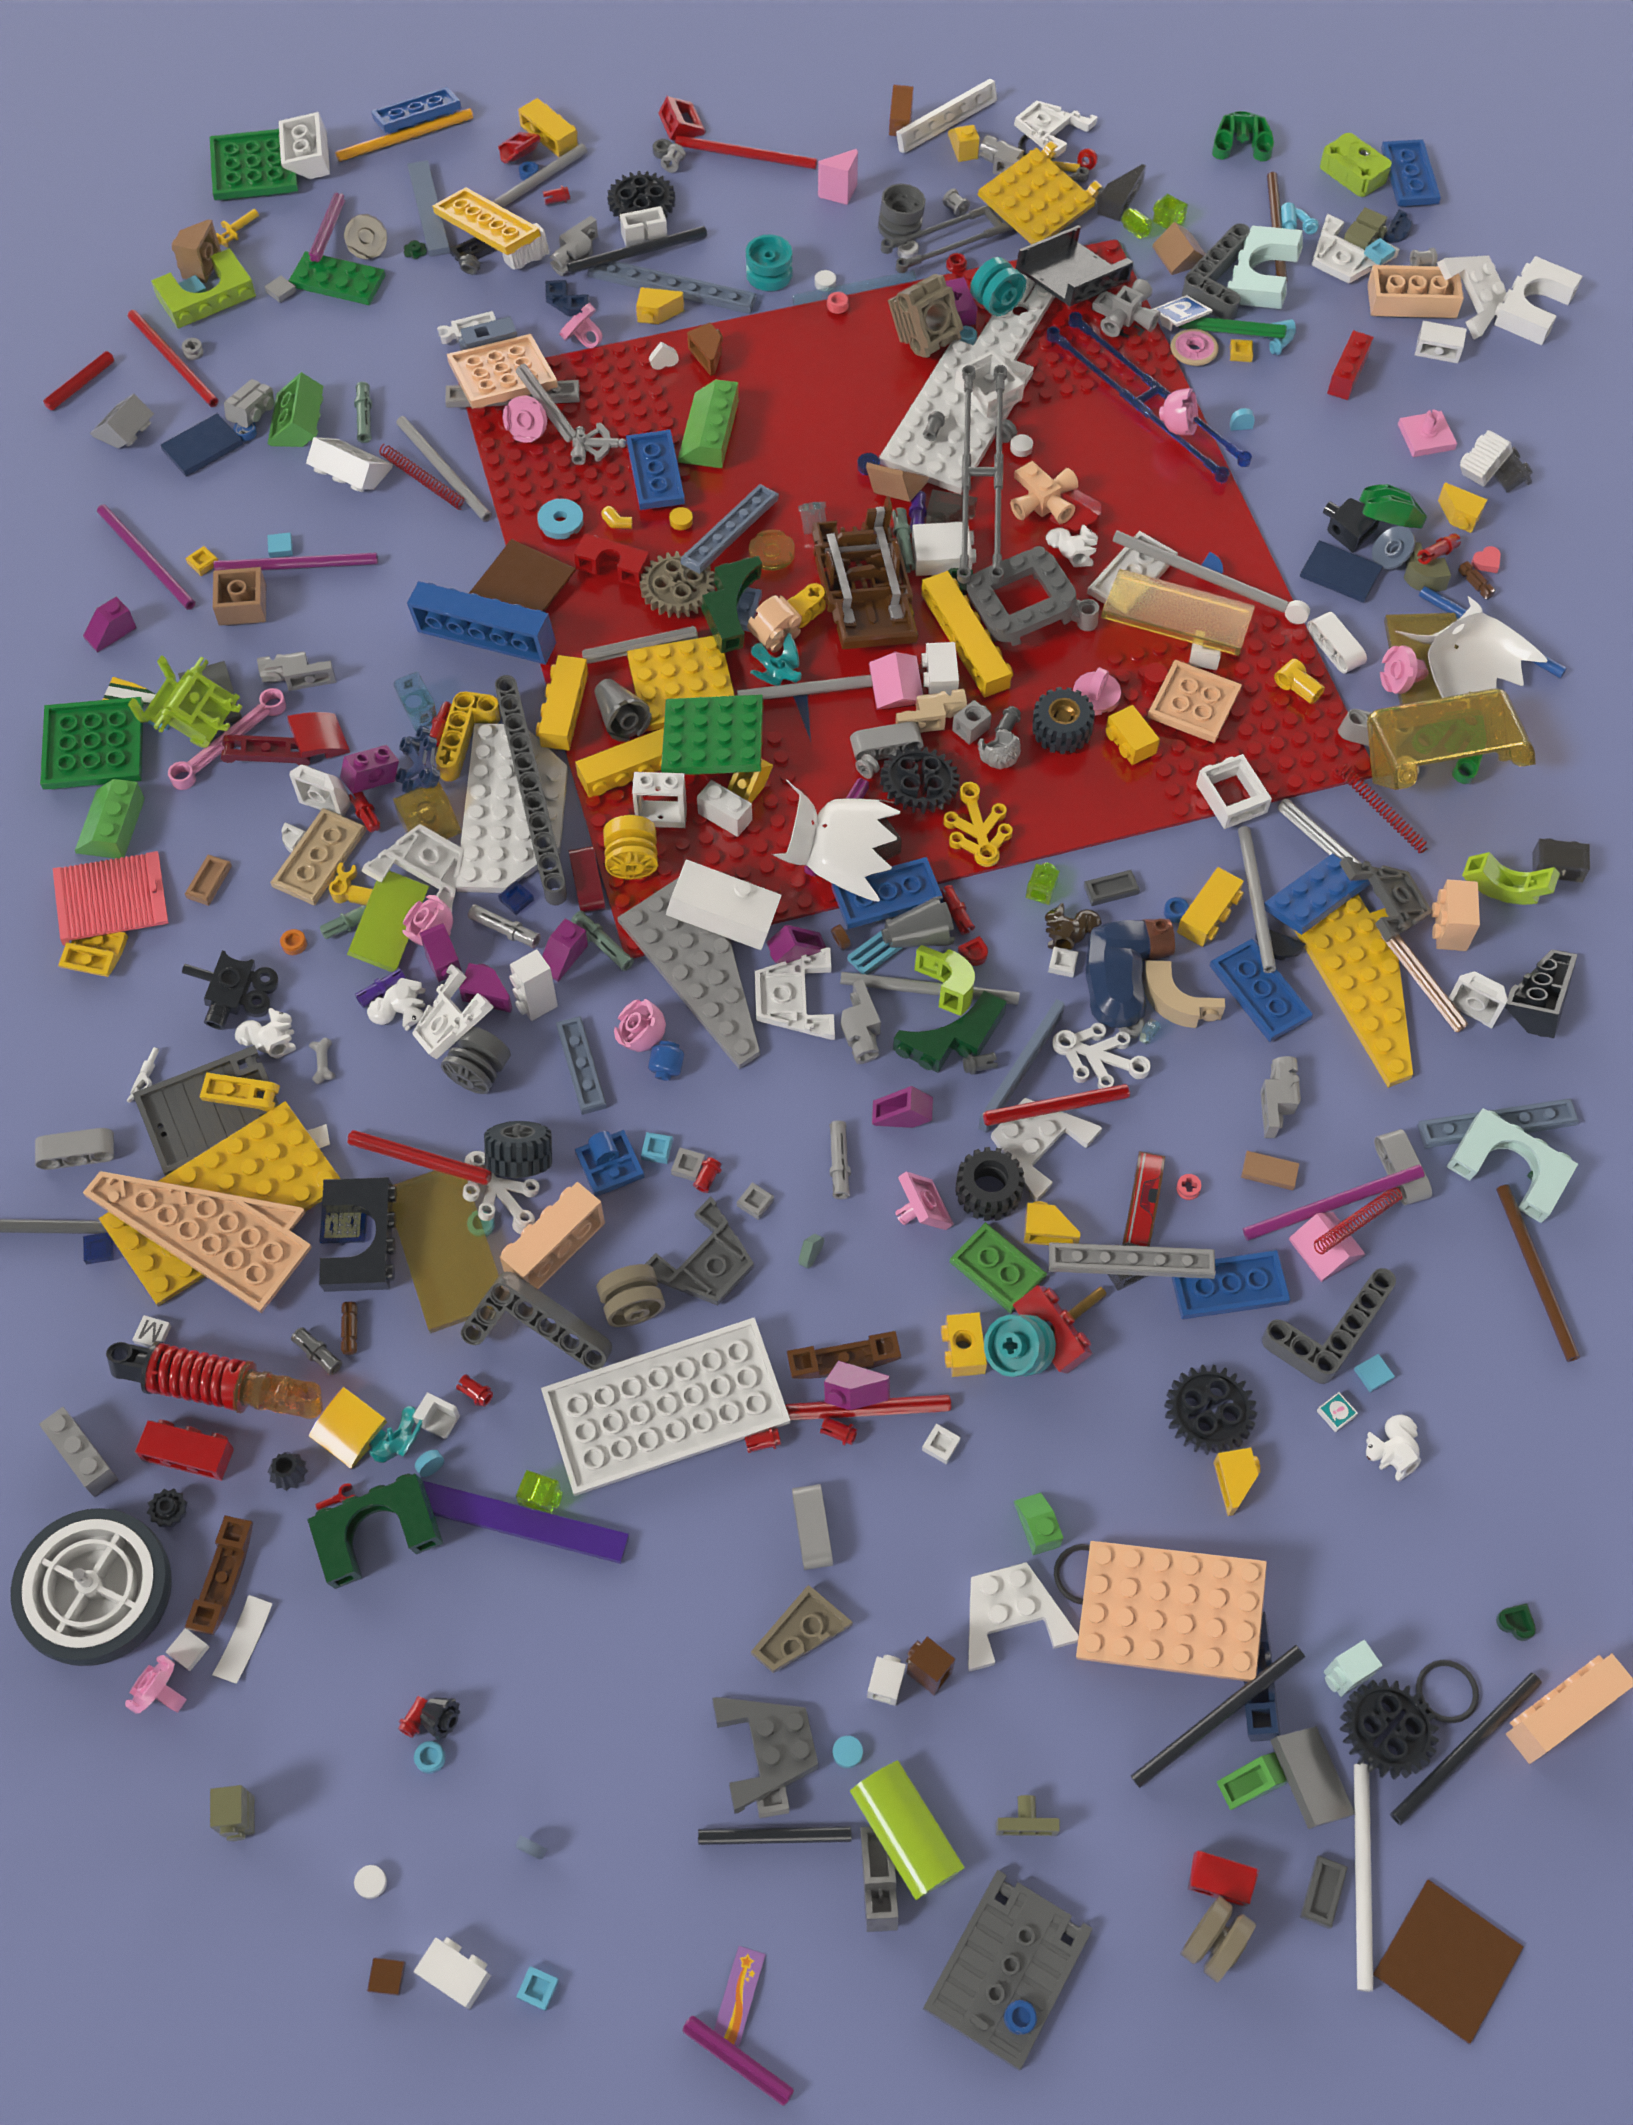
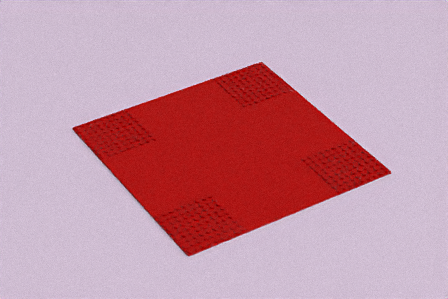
M1116 239L1084 245V247L1111 265L1127 258L1119 241ZM1017 260L1008 261L1013 268H1016ZM980 267L943 276L945 281L964 278L970 290L973 276ZM1133 270L1128 282L1107 292L1117 295L1124 286L1132 288L1137 280ZM924 279L848 294V309L843 313L829 311L827 299L713 322L711 324L721 332L723 342H721L722 353L716 372L712 376L709 375L688 349L687 332L702 325L544 357L557 381L579 380L580 402L555 403L575 432L578 426H582L587 435L596 429L597 423H602L609 431L610 438L626 440L627 435L671 430L685 504L640 510L627 445L624 448H610L608 454L600 461H596L595 455L586 451L585 463L576 465L572 462L571 451L574 448L573 440L566 442L548 416L546 430L543 435L532 442L523 443L515 440L510 431L504 427L503 411L506 405L485 406L473 409L472 407H466L505 546L513 539L575 569L574 552L585 533L649 552L650 561L658 562V556L665 559L666 553L674 557L676 551L679 552L680 556H683L685 552H688L761 484L778 493V500L710 564L711 571L715 572V567L725 563L729 564L741 561L744 558L759 556L762 561L761 578L749 586V588L762 590L759 606L772 596L780 598L781 595L788 600L810 584L816 583L821 585L815 562L816 557L813 554L814 545H817L814 544L812 536L813 523L837 521L836 528L838 534H840L841 527L845 528V532L852 531L854 526L857 527V531H861L862 523L866 520L867 509L884 507L887 496L874 493L866 465L871 463L883 466L879 464L880 455L950 345L949 343L944 347L939 346V350L931 353L926 358L916 355L909 343L900 342L888 300ZM1100 294L1071 307L1055 297L1016 360L1032 366L1034 369L1031 378L1023 390V399L1014 404L1006 419L1015 425L1017 435H1027L1033 440V449L1028 456L1018 457L1010 450L1011 440L1008 443L1002 442V454L1004 456L1000 540L1002 561L1024 551L1032 550L1034 547H1043L1045 551L1053 555L1073 585L1077 600L1091 599L1098 603V625L1091 631H1084L1077 626V622L1071 620L1064 625L1060 619L1021 636V644L1012 646L1011 642L992 641L995 647H999L1004 662L1011 666L1013 677H1011L1009 689L985 698L956 652L959 676L958 689H964L967 705L975 700L981 706H985L992 715L990 729L970 745L953 731L954 717L945 718L944 730L920 733L923 745L928 748V752L931 753L936 749L937 756L945 754L944 761L952 760L951 767H957L956 774L960 775V784L956 798L952 799L950 805L945 804L943 810L936 806L935 813L931 812L929 808L926 809L925 814L918 808L915 813H912V807L903 810L902 803L896 806L894 803H891L895 801V798L888 800V792H882L883 785H880L881 769L884 761H888V759L876 760L880 769L870 779L863 777L855 766L857 761L854 756L850 736L859 730L896 724V713L916 711V704L877 710L873 687L808 694L810 741L793 696L764 699L762 759L772 764L773 767L764 788L752 802V821L737 837L698 814L697 796L712 780L727 789L734 773L684 775L687 803L685 828L655 827L658 859L656 871L640 879L629 880L612 876L605 867L606 858L604 852L606 848L604 845L603 829L611 819L619 816L635 815L632 794L633 781L625 786H618L601 795L589 798L578 778L576 761L626 743L613 739L606 730L595 696L597 684L602 680L612 679L634 695L636 694L627 655L587 664L588 677L570 750H565L621 946L631 958L634 959L646 955L618 923V917L679 878L686 859L780 894L781 898L771 925L839 909L832 891L831 882L819 875L811 876L804 872L805 865L792 864L772 855L787 852L798 810L799 794L786 780L810 799L817 815L828 802L835 799H846L857 779L867 780L869 782V789L863 799L891 801L880 802L900 811V814L878 820L897 837V840L877 846L873 850L891 867L927 857L937 884L1215 817L1216 815L1196 783L1200 770L1205 766L1216 765L1229 757H1237L1242 754L1245 756L1272 798L1271 803L1349 784V782H1345V779H1342V776H1338V772H1335L1336 766L1338 767L1337 770H1339L1345 763H1347V766L1341 773L1348 767H1351V769L1344 777L1354 770V773L1347 780L1358 773L1351 783L1358 777H1361L1359 781L1375 777L1376 769L1364 745L1342 738L1338 732V728L1348 712L1305 623H1292L1286 618L1285 612H1280L1173 566L1168 567L1126 616L1087 594L1089 586L1125 548V546L1112 541L1116 531L1132 537L1141 531L1178 552L1177 556L1202 565L1209 552H1211L1221 560L1223 575L1289 603L1293 601L1198 403V417L1193 419V424H1197V428L1193 435H1176L1166 428L1164 421L1160 420V407H1164V402L1168 395L1176 390L1188 389L1190 387L1175 356L1172 354L1159 323H1157L1153 331L1149 332L1138 322L1134 321L1130 327L1122 326V329L1125 330L1124 333L1129 335L1128 338L1120 335L1110 337L1101 329V321L1107 316L1092 310L1093 302ZM974 299L977 306L976 324L970 325V327L976 330L978 339L992 314L985 309L984 305L979 304ZM1147 299L1142 302L1141 307L1151 309ZM1015 307L1012 312L1020 316L1021 313L1028 312V310L1024 307ZM1134 324L1145 329L1140 336L1137 334L1141 330L1134 328ZM662 342L676 350L679 360L674 366H665L657 370L651 366L649 357L658 344ZM714 380L738 382L739 402L723 467L717 468L679 463L678 456L695 392ZM598 433L591 438H603V436ZM996 436L977 467H994ZM602 447L591 448L595 449L596 451H599ZM1033 461L1054 480L1064 469L1069 468L1078 479V488L1076 490L1101 503L1102 514L1093 524L1087 526L1089 530L1098 536L1097 545L1090 546L1096 549L1095 553L1089 555L1093 560L1092 566L1073 567L1070 560L1061 554L1059 548H1053L1051 545H1048L1046 540L1048 532L1055 528H1063L1050 521L1051 512L1041 517L1033 510L1024 520H1020L1014 515L1011 509V500L1028 495V490L1014 478V473L1017 469ZM994 476L971 477L968 527L969 531H973L974 544L971 545V549L976 550V563H972L973 574L993 564L995 549ZM927 482L921 489L926 495L925 507L927 508V516L925 517V524L962 522L963 491L960 495ZM890 497L892 511L895 510L896 515H898L896 509L904 508L907 512V521L910 526L909 508L911 507V501ZM568 499L580 506L583 512V526L577 534L573 533L566 539H554L543 533V530L538 526V512L549 501ZM612 506L620 517H632V529L611 528L602 518L603 508ZM684 507L692 512L693 523L690 528L676 530L671 526L670 513L675 508ZM891 515L890 529L892 532V539H894L896 537L893 535L894 521ZM559 517V518H557V519H555V520H556V521H564L566 518H564V517ZM911 532V534H910L911 545H912V532ZM1070 532L1071 536L1080 535V532L1077 534ZM860 561L862 566L870 565L866 564V561ZM851 562V566H848V568H853L857 566L855 562ZM608 564L603 566L598 575L576 569L544 611L549 615L557 643L546 665L540 663L547 686L548 683L551 684V667L553 664L556 665L558 655L583 658L582 651L586 649L692 626L696 628L698 638L713 636L701 607H698V614L691 610L689 617L685 613H681L680 618L677 617L676 613L668 617L666 611L659 615L658 608L652 611L651 604H645V598H642L640 588L618 581L617 565ZM911 565V572H907L913 594L911 605L918 632L917 643L842 649L837 624L834 622L832 612H828V604H826L825 610L813 618L806 626L799 628L801 630L799 635L793 639L800 663L799 667L793 670L801 672V679L796 683L871 675L869 662L898 652L917 657L923 695L929 694L928 687H924L923 673L927 671L926 668H922L921 654L926 653V643L950 642L921 595L922 580L934 575L916 576V571L911 569ZM1032 575L994 590L1009 615L1050 598L1039 580L1034 579ZM865 579L868 588H871L869 579ZM861 580L854 581L856 589H863ZM971 607L973 612H977L974 607ZM980 618L981 625L984 629H987L982 619ZM744 631L743 648L724 653L735 696H738L737 690L775 686L751 674L752 670L766 672V668L751 652L755 644L762 643L751 632ZM1195 632L1205 634L1203 646L1219 648L1221 652L1217 670L1196 668L1242 684L1241 690L1215 743L1147 718L1161 686L1152 687L1145 683L1143 675L1146 666L1151 663H1160L1169 672L1175 660L1189 665ZM782 645L776 653H772L768 649L766 650L770 655L778 658L782 655L784 647ZM1291 659L1299 660L1305 666L1306 673L1325 687L1324 692L1314 704L1307 702L1292 689L1283 690L1275 682V673ZM1099 667L1109 671V675L1115 678L1120 685V700L1113 711L1109 713L1108 711L1102 712V715L1094 716L1093 731L1089 742L1084 743L1082 749L1076 748L1073 753L1065 751V754H1060V751L1053 753L1050 752V748L1044 749L1041 747V742L1037 743L1032 731L1036 701H1039V697L1042 694L1046 695L1048 690L1056 691L1058 687H1062V690H1066L1069 687L1073 691L1075 682L1080 676L1088 672H1096ZM783 679L781 685L796 683ZM1131 705L1136 708L1160 739L1157 753L1134 765L1121 755L1119 746L1114 741H1111L1106 734L1108 716ZM1013 706L1021 712V720L1014 725L1011 731L1014 736L1020 739V755L1016 763L1008 768L997 769L990 767L980 758L978 742L982 738L984 743L987 744L996 738L995 729L1003 717V710ZM657 730L645 731L639 737L655 732ZM636 734V735L630 737V739H631V740H634V739L639 738V737H638V735ZM919 761V762L917 763V765H918V773H917V774H919V775H920V771H921L922 761ZM1237 775L1213 784L1226 806L1251 798ZM966 782L976 783L980 788L977 804L983 823L992 812L993 805L1001 803L1007 808L1006 817L1003 820H998L987 835L988 842L990 843L997 835L998 827L1001 824H1009L1013 829L1012 837L1004 841L998 848V862L990 867L979 865L973 853L963 848L954 849L949 844L950 835L953 832H960L964 835V838L978 844L977 838L957 827L949 829L944 825V815L947 812H955L960 818L972 824L967 804L960 799V788ZM920 784V787H919V792H918V797H917V799H918V798H921V797H925V798H926V795H927V791H926V793H925V796L922 795V792H921V790H922V785H921V784ZM643 795V800L678 802V796ZM1000 810L995 811L998 814L1003 813ZM952 818L947 819V820L950 821V822L955 821V820L952 819ZM1006 830L1001 831L1003 834L1009 833ZM953 839V841L955 842L961 841L959 839Z

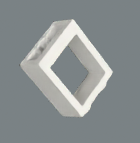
M993 351L981 355L977 359L956 369L955 386L965 395L964 380L962 378L964 366L972 365L975 368L976 377L974 380L988 373L994 377L995 366L1004 365L1007 368V378L1005 379V390L1003 392V410L1023 399L1024 383ZM973 383L971 403L986 419L997 413V392L995 390L985 396Z
M1243 754L1237 757H1229L1216 765L1205 766L1199 772L1196 785L1224 829L1268 812L1272 798ZM1237 775L1251 798L1226 806L1213 784Z
M634 772L632 794L635 815L650 819L655 824V827L685 828L687 803L684 773ZM643 795L678 796V802L644 801Z

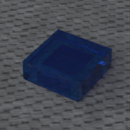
M515 881L498 895L499 901L515 915L534 901V896L518 881Z
M108 1232L83 1236V1255L86 1265L114 1260L113 1240Z

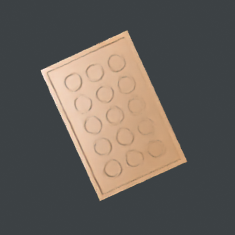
M1090 1541L1076 1658L1078 1660L1247 1682L1253 1680L1257 1676L1267 1561Z

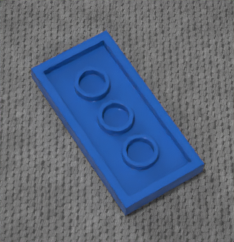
M444 87L373 110L371 113L373 120L385 133H395L400 128L406 126L413 127L418 122L424 120L432 121L437 116L453 114L462 107L460 100L448 87Z
M1424 140L1384 141L1381 150L1383 156L1392 162L1389 177L1397 205L1439 204L1441 196Z
M671 430L627 435V447L640 510L685 504Z
M1332 853L1264 902L1265 911L1302 935L1369 886L1370 881H1350L1340 865L1342 859Z
M927 857L892 866L890 870L866 876L865 879L878 895L879 902L856 895L832 883V891L847 929L901 915L933 897L942 896Z
M1253 939L1211 960L1209 965L1269 1042L1311 1020L1312 1012L1277 969L1272 973H1265L1263 971L1260 949Z
M1277 1250L1215 1259L1214 1279L1171 1277L1181 1319L1288 1305L1290 1302Z

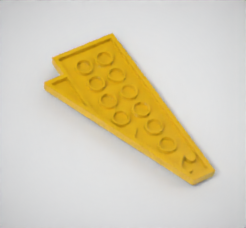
M1357 894L1301 935L1297 931L1295 933L1299 940L1305 943V950L1389 1088L1410 1080L1413 1076L1399 959L1383 940L1380 931L1375 925L1381 917H1389L1386 914V908L1370 913Z

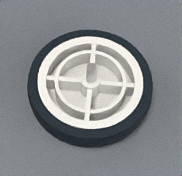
M92 1508L70 1513L55 1520L40 1531L19 1558L12 1577L10 1590L14 1619L26 1640L36 1650L51 1659L75 1666H93L114 1661L142 1644L162 1619L171 1594L172 1576L170 1563L165 1549L156 1534L148 1526L131 1515L105 1508Z

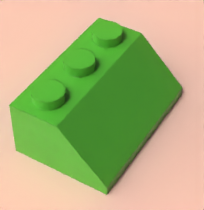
M300 372L276 394L268 445L303 447L309 441H313V438L318 434L317 423L321 416L319 411L324 398L322 396L323 385Z
M113 779L96 790L75 848L76 854L113 859L125 858L145 800L138 782Z

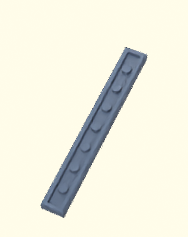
M617 261L588 269V277L639 289L643 287L683 292L684 299L748 314L751 313L757 299V293Z

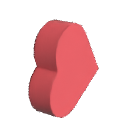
M1488 546L1484 548L1483 552L1479 551L1474 554L1471 564L1477 570L1497 573L1500 564V551L1496 547Z

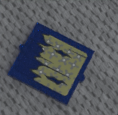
M322 1206L320 1244L340 1243V1245H345V1243L365 1242L367 1215L363 1213H327Z

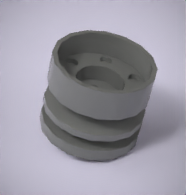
M900 183L893 184L883 191L878 230L884 238L892 240L903 235L908 236L921 231L926 199L918 188Z
M473 1026L455 1042L456 1047L449 1050L447 1057L441 1063V1068L451 1080L461 1087L474 1093L487 1094L492 1083L497 1078L496 1072L502 1071L511 1053L509 1048L496 1036L484 1029Z

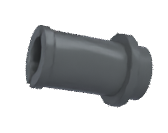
M934 411L929 414L928 424L923 432L926 440H936L940 428L945 424L943 413Z
M1013 706L1004 709L1003 717L995 732L999 729H1006L1011 732L1014 725L1021 720L1020 710Z
M994 1052L978 1056L969 1054L968 1057L963 1058L965 1073L973 1075L976 1071L996 1069L997 1062L994 1063L997 1060Z

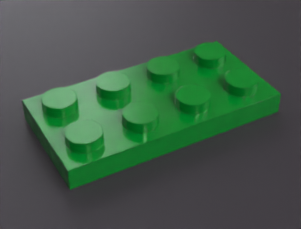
M305 251L288 281L297 289L370 305L385 278L384 269L322 255L319 262H312L309 259V252Z

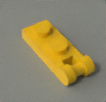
M206 1072L200 1098L202 1101L249 1107L269 1112L275 1108V1102L273 1101L275 1095L279 1092L280 1086L268 1081ZM258 1091L264 1092L263 1099L256 1098Z

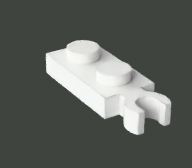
M493 311L451 321L452 326H440L437 328L438 335L441 337L442 344H448L453 339H456L458 342V339H461L460 329L494 321L496 318Z

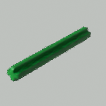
M1200 317L1179 326L1180 329H1199L1210 332L1285 338L1287 331L1286 325L1207 317Z

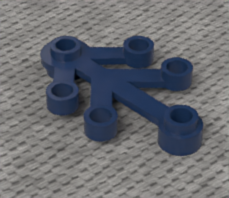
M424 726L418 727L416 738L411 736L403 737L399 745V750L404 755L409 756L415 764L408 770L399 768L395 778L396 782L402 783V792L410 795L420 787L425 789L436 787L440 778L439 769H436L433 765L437 739L431 737L430 728ZM419 774L417 779L411 780V778Z

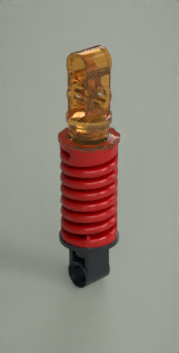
M162 1341L154 1342L150 1348L117 1342L109 1346L106 1351L111 1375L117 1379L141 1383L142 1392L146 1394L153 1393L167 1397L173 1396L176 1399L183 1398L186 1401L193 1400L196 1403H204L209 1406L224 1407L240 1414L248 1406H252L260 1411L266 1409L305 1419L316 1418L323 1411L321 1388L317 1383L293 1379L283 1375H274L270 1371L259 1372L257 1371L256 1363L252 1360L243 1361L236 1358L230 1360L226 1356L220 1358L217 1354L209 1355L207 1352L189 1351L184 1347L179 1349L177 1346H170Z

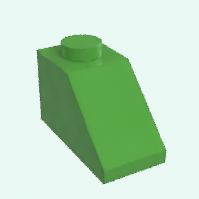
M1042 1493L1014 1500L1016 1511L1033 1556L1060 1548L1063 1535L1055 1513Z
M1275 1752L1260 1756L1216 1781L1230 1810L1264 1796L1288 1783Z

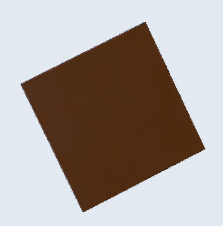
M511 539L468 594L474 593L480 597L498 599L504 603L518 604L524 608L545 611L576 569Z
M1427 1879L1373 1975L1466 2043L1471 2044L1524 1946Z

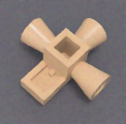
M1033 461L1015 471L1014 478L1028 490V495L1011 500V509L1018 519L1024 520L1033 510L1041 517L1051 512L1059 524L1067 522L1073 516L1075 506L1060 498L1062 493L1078 488V479L1071 469H1064L1054 480Z

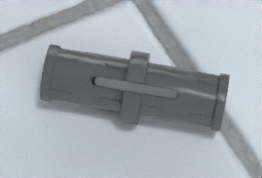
M304 1327L298 1328L292 1334L291 1341L306 1353V1357L310 1361H315L327 1374L333 1375L341 1368L342 1361L326 1349L327 1345L323 1341L316 1340Z

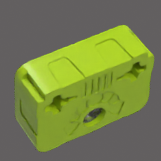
M1344 133L1324 147L1320 169L1357 196L1366 197L1387 182L1392 162L1356 135Z

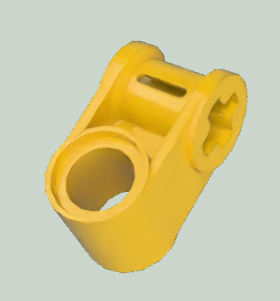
M810 584L797 595L787 600L802 617L798 628H803L825 610V590L820 584Z

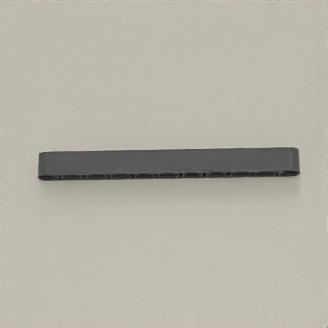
M503 675L496 679L495 689L546 901L551 905H560L567 899L566 884L515 678L510 675Z

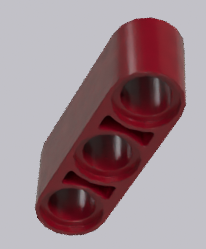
M593 846L568 850L580 911L587 913L606 909Z

